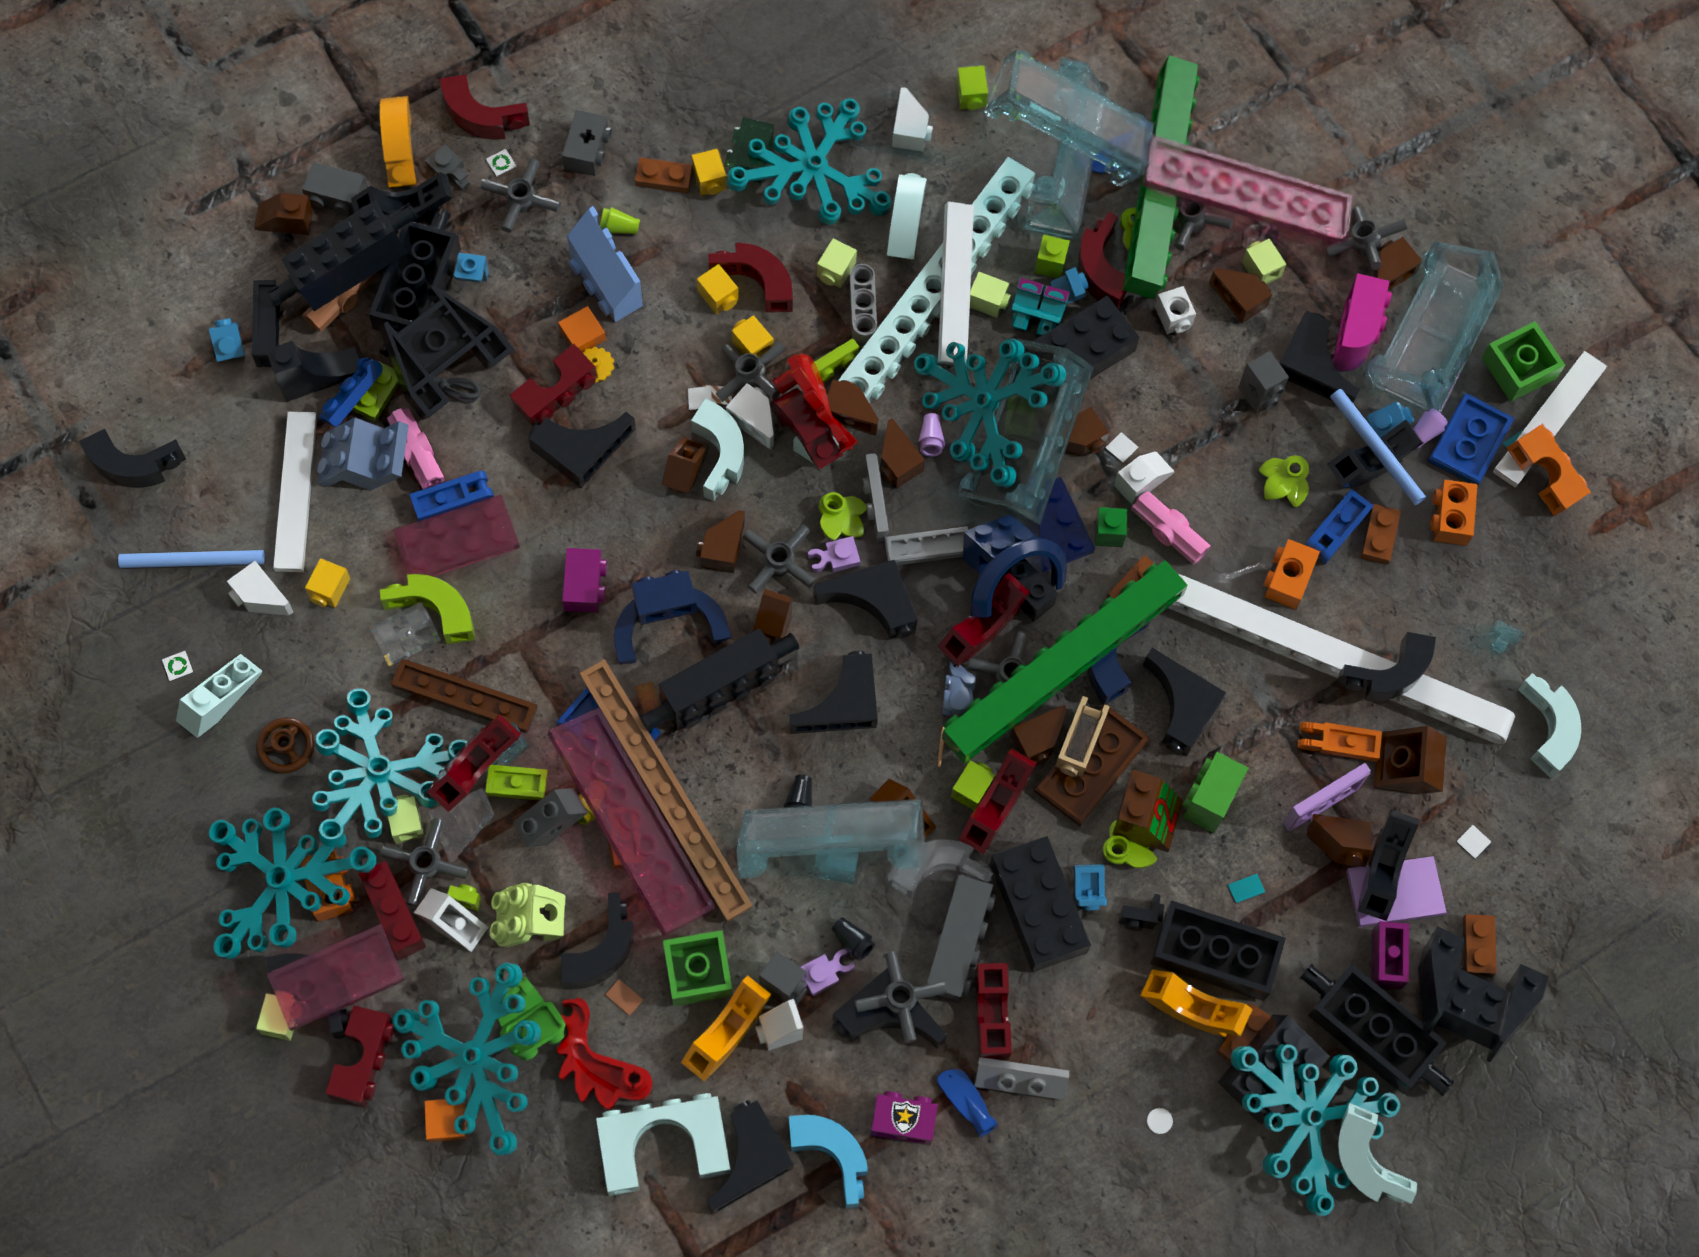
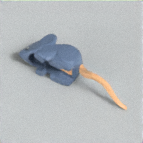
M953 661L949 665V675H946L942 714L949 717L955 715L961 717L967 712V706L973 702L972 692L975 689L976 677L967 672L961 665L957 666ZM944 727L942 728L940 737L938 767H941L944 747V740L942 739L943 730L945 729Z

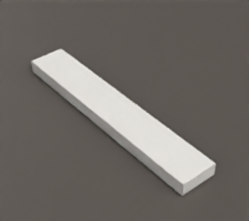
M947 202L945 204L938 363L954 365L953 359L949 358L946 354V348L949 343L957 342L965 347V362L968 355L974 205ZM957 347L954 349V355H956L958 351Z
M1584 351L1517 440L1542 423L1555 436L1607 366ZM1508 451L1495 467L1493 473L1516 488L1532 465L1521 470Z
M288 412L273 566L275 572H304L317 427L316 412Z

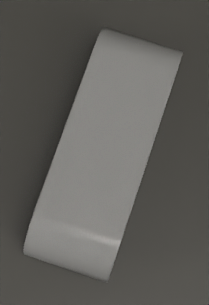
M857 264L850 272L849 284L851 337L859 347H864L877 329L875 274L869 265ZM858 279H865V280H867L868 282H866V283H859V282H857L856 280H858ZM860 303H865L868 305V307L861 308L857 305ZM867 328L870 331L863 333L860 332L858 329Z

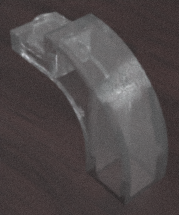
M933 840L919 844L902 855L888 874L886 884L911 899L921 882L935 872L951 871L989 884L994 873L990 871L991 868L983 861L978 859L973 861L970 859L974 851L973 847L954 840Z

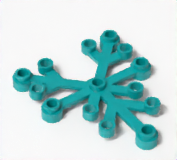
M851 98L840 102L837 110L838 117L834 124L831 118L833 107L828 103L819 104L816 117L821 121L825 138L817 151L808 128L810 115L805 108L796 107L789 112L787 124L790 129L798 132L804 151L791 145L789 137L783 134L776 136L773 148L776 152L784 153L797 161L788 162L765 149V144L762 140L753 139L748 146L749 155L754 158H760L772 166L750 170L734 167L729 170L726 178L728 188L739 192L746 188L749 181L777 177L772 186H768L763 194V200L769 205H774L779 201L781 191L791 175L803 172L798 181L791 184L789 196L794 200H801L805 195L806 187L813 178L821 201L818 218L826 225H833L838 221L841 208L837 202L832 200L825 177L843 187L848 201L847 209L851 214L858 215L863 211L865 206L863 199L869 202V210L878 216L885 215L892 203L890 196L886 192H874L865 187L867 185L875 187L880 183L882 173L879 169L870 168L866 174L847 177L828 166V161L825 157L835 142L849 139L861 140L865 135L866 126L862 122H854L858 117L860 107ZM821 110H826L829 114H823ZM847 123H852L850 128L843 129ZM853 129H859L861 133H856ZM778 142H784L786 146H780ZM758 146L761 150L756 151L752 147ZM811 161L816 162L819 165H814L811 163ZM734 175H739L742 178L738 179ZM869 175H874L877 177V179L873 180L869 177ZM793 189H800L802 193H796ZM768 193H773L776 197L771 198L768 196ZM877 199L883 200L885 203H880ZM852 203H857L860 205V207L856 208L852 205ZM827 208H830L835 212H829Z
M1006 339L1000 344V358L988 383L984 369V357L971 354L965 362V347L960 343L951 342L946 348L947 356L953 359L956 376L940 367L936 356L928 353L920 354L914 362L916 371L924 376H934L951 386V388L939 393H925L922 398V404L925 408L937 409L940 404L963 395L972 399L959 405L947 404L942 409L943 418L952 422L957 421L963 415L973 412L961 438L950 446L952 458L960 462L970 461L972 469L985 471L989 467V459L992 456L994 466L990 474L992 482L999 487L1007 488L1012 486L1016 480V472L1012 466L1005 465L1003 454L1007 458L1017 459L1022 454V446L1018 442L1009 441L999 435L994 411L998 408L1001 400L1017 394L1027 399L1031 407L1043 408L1047 404V395L1032 388L1042 384L1053 387L1062 385L1066 379L1065 368L1059 364L1048 363L1041 369L1040 373L1031 376L1033 370L1039 365V358L1035 354L1024 353L1023 344L1014 339ZM957 347L958 351L956 355H954V349ZM1031 357L1032 361L1031 364L1028 366L1027 360ZM978 359V364L974 367V361ZM1019 361L1021 369L1015 382L998 389L1010 362L1015 363ZM967 368L973 371L977 388L970 385ZM1052 370V376L1049 378V373ZM1039 395L1040 401L1036 404L1035 399ZM933 396L934 400L933 403L930 405V398ZM953 408L954 412L953 415L950 417L949 413L950 410ZM982 420H984L987 439L980 453L975 454V446L972 440ZM1014 446V447H1015V451H1014V453L1011 455L1010 450H1011V447ZM981 458L982 464L978 467V460ZM1002 471V478L999 479L1000 472Z
M360 688L351 690L347 695V708L356 715L358 724L352 722L348 716L340 715L334 720V730H321L315 739V747L320 754L324 756L334 754L359 767L344 771H331L328 775V785L335 791H317L313 794L312 806L317 811H325L330 807V804L347 801L335 819H327L320 824V841L327 846L339 844L343 839L344 827L360 806L365 819V835L370 838H376L381 834L382 822L377 818L370 795L375 785L381 799L379 810L384 816H393L397 812L398 801L393 797L389 783L418 797L419 803L426 808L437 806L439 803L434 798H426V796H431L427 791L433 781H427L420 785L399 774V772L420 769L437 778L445 768L439 765L449 763L467 741L455 740L450 743L448 751L440 752L443 748V738L437 733H431L426 737L425 744L416 757L390 762L387 757L380 755L375 737L382 728L391 725L393 716L391 710L379 708L375 712V718L370 722L367 712L370 708V694ZM380 716H386V717H388V719L383 720V719H380L379 717H380ZM341 723H344V724H347L348 726H346V727H340V726H338V725L341 724ZM351 734L363 740L368 758L340 744L339 735ZM436 741V742H438L439 744H438V745H431L430 742ZM340 778L342 780L340 782H335L332 779ZM363 780L359 786L342 789L347 782ZM324 799L326 802L318 803L317 800ZM385 804H391V805H393V807H392V808H386V807H384V805H385ZM371 825H375L378 828L375 830H371L368 827ZM328 834H334V835H336V836H334V837H329V836H326V835H328Z
M271 808L265 813L263 824L266 829L272 832L274 864H272L259 853L258 837L263 831V826L255 819H248L243 823L244 842L236 836V829L231 823L225 820L215 821L209 829L210 839L222 846L229 845L238 852L220 854L216 860L217 867L224 872H232L238 865L252 863L266 874L268 885L252 907L235 911L226 909L219 915L220 925L227 929L235 928L232 934L224 933L216 938L214 942L215 953L227 960L237 957L241 952V941L249 931L248 947L256 952L266 950L269 940L263 935L262 914L275 896L277 923L271 927L269 939L271 943L280 948L291 946L296 940V930L290 925L289 893L301 901L303 908L311 912L319 910L322 906V898L314 892H308L297 881L308 879L325 892L332 903L343 906L350 899L349 891L341 886H336L324 876L353 869L361 873L369 872L376 864L374 852L364 846H359L353 849L347 858L325 862L334 849H339L345 845L346 835L343 833V839L339 844L335 846L322 844L320 848L316 838L311 835H304L299 839L297 848L287 860L285 831L290 826V817L279 808ZM282 818L281 823L277 826V821ZM255 824V830L250 833V827ZM227 831L226 836L223 838V833ZM328 834V835H326V836L334 837V836H336V835H334V834ZM311 840V846L305 849L306 843ZM307 854H314L305 867L297 868ZM368 857V861L362 866L363 859ZM229 858V864L224 867L225 860ZM285 875L284 880L280 883L281 876ZM342 891V898L336 900L337 894ZM314 897V904L309 906V900ZM232 915L231 922L227 924L228 916ZM288 932L287 938L283 941V935ZM261 938L260 945L255 947L256 940ZM233 944L232 949L228 952L229 945Z
M502 963L497 967L495 971L497 983L492 995L489 991L490 982L486 978L475 977L470 981L469 990L478 997L483 1017L474 1039L467 1041L465 1044L444 1034L438 1014L439 1005L435 1001H422L418 1006V1013L413 1009H400L393 1017V1025L398 1032L415 1033L423 1037L418 1041L407 1040L403 1043L401 1050L404 1057L408 1059L419 1058L423 1052L438 1045L458 1055L433 1067H416L410 1077L411 1083L417 1090L428 1091L437 1085L438 1078L461 1068L455 1085L448 1088L445 1093V1100L448 1104L461 1105L466 1100V1090L473 1075L476 1083L464 1115L456 1118L454 1128L459 1134L472 1133L476 1126V1117L481 1105H483L492 1134L489 1146L491 1151L498 1156L512 1154L517 1147V1138L511 1131L504 1130L494 1098L506 1103L507 1108L512 1112L523 1111L527 1107L528 1101L524 1094L513 1093L488 1080L485 1069L497 1074V1078L504 1083H511L518 1077V1069L515 1065L504 1064L490 1057V1055L517 1043L521 1045H534L541 1036L540 1026L535 1021L522 1020L516 1024L512 1032L486 1043L495 1020L510 1013H520L525 1008V999L521 995L511 994L505 998L508 988L516 987L522 980V970L514 963ZM505 970L508 971V978L506 980L503 978ZM481 981L483 987L482 990L479 992L477 990V984ZM516 998L518 1005L513 1009L512 1001ZM427 1005L431 1006L429 1015L426 1013ZM403 1016H405L406 1023L404 1026L402 1025ZM420 1016L427 1020L428 1025L420 1022ZM524 1027L527 1030L525 1038L522 1037V1029ZM412 1044L415 1047V1051L413 1054H411L409 1050ZM472 1050L475 1052V1058L473 1061H471L470 1058ZM506 1068L510 1070L508 1079L504 1075ZM421 1073L424 1076V1080L422 1083H420L419 1080ZM454 1091H457L459 1095L457 1101L453 1099ZM516 1097L520 1100L517 1108L514 1106V1099ZM464 1120H466L468 1123V1127L466 1130L462 1128V1122ZM499 1138L503 1140V1146L501 1148L498 1147Z
M1282 1044L1276 1050V1057L1280 1061L1282 1081L1259 1062L1255 1049L1247 1046L1235 1048L1231 1054V1063L1234 1068L1239 1071H1251L1275 1092L1263 1095L1248 1093L1242 1099L1243 1108L1248 1112L1256 1113L1263 1107L1289 1104L1297 1111L1285 1114L1270 1112L1265 1116L1264 1125L1270 1131L1279 1132L1285 1126L1297 1125V1127L1279 1153L1271 1152L1265 1156L1263 1160L1264 1172L1270 1177H1285L1290 1171V1159L1308 1135L1310 1158L1299 1175L1292 1178L1291 1188L1298 1194L1305 1195L1309 1193L1306 1199V1206L1312 1214L1328 1215L1334 1208V1200L1331 1194L1327 1192L1325 1176L1329 1178L1332 1186L1342 1189L1348 1187L1351 1180L1345 1170L1337 1169L1323 1157L1320 1129L1324 1126L1326 1120L1343 1118L1349 1103L1382 1117H1393L1400 1109V1102L1397 1096L1387 1092L1376 1094L1379 1089L1377 1080L1372 1077H1362L1358 1081L1357 1089L1346 1105L1326 1107L1343 1081L1351 1079L1356 1074L1357 1064L1353 1057L1349 1055H1336L1331 1059L1329 1068L1332 1075L1317 1097L1314 1082L1319 1077L1317 1066L1309 1063L1300 1065L1298 1077L1302 1083V1099L1296 1094L1293 1062L1297 1058V1050L1293 1045ZM1286 1048L1289 1050L1290 1053L1287 1059H1285L1284 1057V1051ZM1247 1054L1250 1055V1062L1248 1065L1245 1062V1056ZM1346 1062L1348 1063L1347 1073L1344 1071V1064ZM1308 1067L1311 1069V1076L1309 1078L1305 1074ZM1369 1081L1371 1084V1088L1367 1092L1365 1089V1085ZM1375 1095L1373 1101L1364 1102L1367 1096ZM1254 1097L1256 1105L1254 1108H1251L1250 1100ZM1390 1100V1102H1391V1107H1390V1109L1388 1110V1109H1387V1102ZM1313 1111L1315 1112L1314 1121H1312L1310 1118V1115ZM1274 1117L1278 1120L1276 1127L1272 1126V1119ZM1377 1121L1376 1131L1371 1139H1379L1383 1135L1384 1128L1381 1122ZM1281 1160L1282 1167L1281 1170L1278 1171L1277 1163ZM1341 1173L1343 1176V1180L1339 1184L1337 1181V1177ZM1303 1179L1304 1188L1300 1190L1299 1182ZM1313 1179V1188H1314V1191L1310 1192L1311 1189H1312V1181H1311V1180ZM1324 1198L1325 1206L1322 1209L1320 1203L1321 1200Z

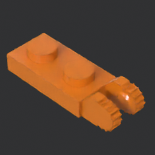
M1314 722L1300 723L1301 732L1314 735L1322 734L1321 741L1299 739V749L1313 752L1320 751V753L1374 762H1377L1380 758L1382 731L1327 722L1324 724Z

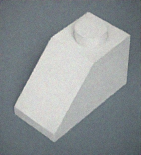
M901 87L892 147L924 152L925 142H931L933 126H928V113L907 88Z
M746 383L726 406V411L733 417L740 429L768 449H771L774 446V433L769 398L759 387L753 388Z
M1155 451L1137 457L1120 470L1114 486L1131 505H1134L1143 493L1152 491L1174 474V470Z
M256 561L227 581L231 588L228 594L238 607L243 604L249 612L287 616L293 613L290 603Z
M432 888L414 912L433 929L470 952L473 951L488 929L483 922L451 896Z
M794 999L786 1001L759 1016L760 1025L755 1027L760 1044L766 1043L768 1051L803 1040V1025Z

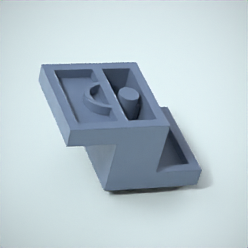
M353 418L325 432L321 442L323 451L317 468L319 473L317 484L329 487L343 480L371 491L401 477L409 425L398 421L386 428H381L358 418Z

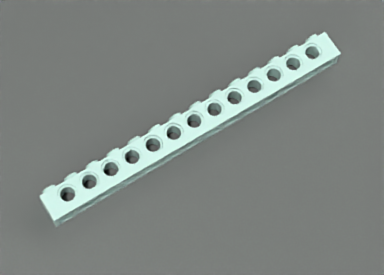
M1007 157L972 204L974 205L973 230L979 229L984 233H975L973 231L971 275L977 265L975 262L979 257L984 258L991 248L990 242L994 237L999 238L1006 228V221L1009 217L1013 219L1017 215L1021 207V201L1024 198L1028 199L1036 186L1033 184L1035 173L1010 157ZM1008 190L1013 192V194H1006L1003 191ZM989 210H996L999 213L992 214ZM943 243L838 380H847L860 387L869 403L873 398L877 400L885 389L884 383L888 378L893 379L901 367L899 363L904 357L908 359L916 347L915 342L919 337L924 338L930 330V322L933 318L940 317ZM937 289L939 292L930 293L928 290ZM921 309L924 312L918 314L913 312L912 310ZM906 329L909 333L901 334L897 330ZM890 349L894 353L885 354L882 352V350ZM873 369L878 371L879 373L876 375H870L866 371ZM845 427L852 434L854 429ZM832 434L831 436L833 437L834 441L838 446L839 443L836 441L835 437ZM796 436L793 442V451L812 462Z

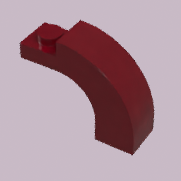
M466 74L440 78L447 112L455 124L465 132L483 139L501 140L505 139L504 130L506 129L517 130L524 126H530L526 103L488 107L480 104L472 97Z
M1108 212L1104 220H1098L1093 231L1086 228L1078 254L1079 273L1083 272L1089 287L1086 289L1097 301L1108 296L1118 309L1127 291L1122 290L1125 274L1111 267L1103 253V249L1113 234L1118 220V216Z
M735 243V252L729 253L728 251L721 250L715 253H708L709 270L719 264L727 275L748 276L761 286L765 296V313L793 312L791 279L785 266L775 255L764 248L748 243Z
M794 388L769 404L782 428L788 426L795 433L816 469L820 470L842 457L843 454H839L840 449L831 436L827 423L818 418L816 411L804 398V393Z
M1011 573L1005 575L994 590L991 616L984 618L972 617L970 615L963 622L951 628L938 645V648L957 666L965 663L980 652L1008 625L1019 612V606L1029 595L1030 591Z
M499 714L485 728L479 730L451 759L434 780L427 793L450 812L469 794L483 772L519 739L521 733Z
M1010 749L991 786L978 807L969 817L958 840L984 854L1010 815L1037 763Z

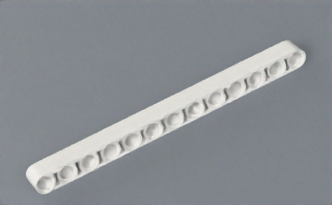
M1178 574L1188 586L1184 596L1169 606V609L1338 678L1345 664L1373 670H1385L1397 664ZM1422 675L1409 691L1401 696L1390 699L1398 704L1497 744L1506 743L1515 719L1514 713L1506 708L1426 675Z

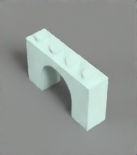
M710 1093L694 1096L693 1101L681 1103V1099L664 1101L662 1107L651 1108L650 1104L633 1107V1112L621 1114L620 1110H611L602 1113L603 1117L596 1118L609 1196L640 1191L635 1164L636 1144L644 1132L660 1124L678 1126L691 1137L695 1146L700 1179L730 1174L718 1096L711 1097Z

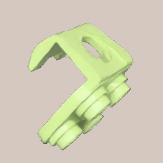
M520 883L494 894L491 904L497 913L496 921L492 923L490 928V937L499 946L509 948L528 942L532 935H544L543 941L557 940L564 936V894L529 883ZM545 906V910L550 911V921L543 914H540V908Z

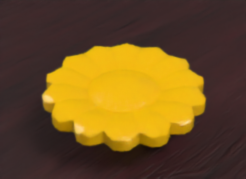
M593 347L592 349H585L583 354L596 367L598 378L595 383L605 381L606 377H610L611 371L614 370V359L611 357V353L606 352L604 348L598 349Z

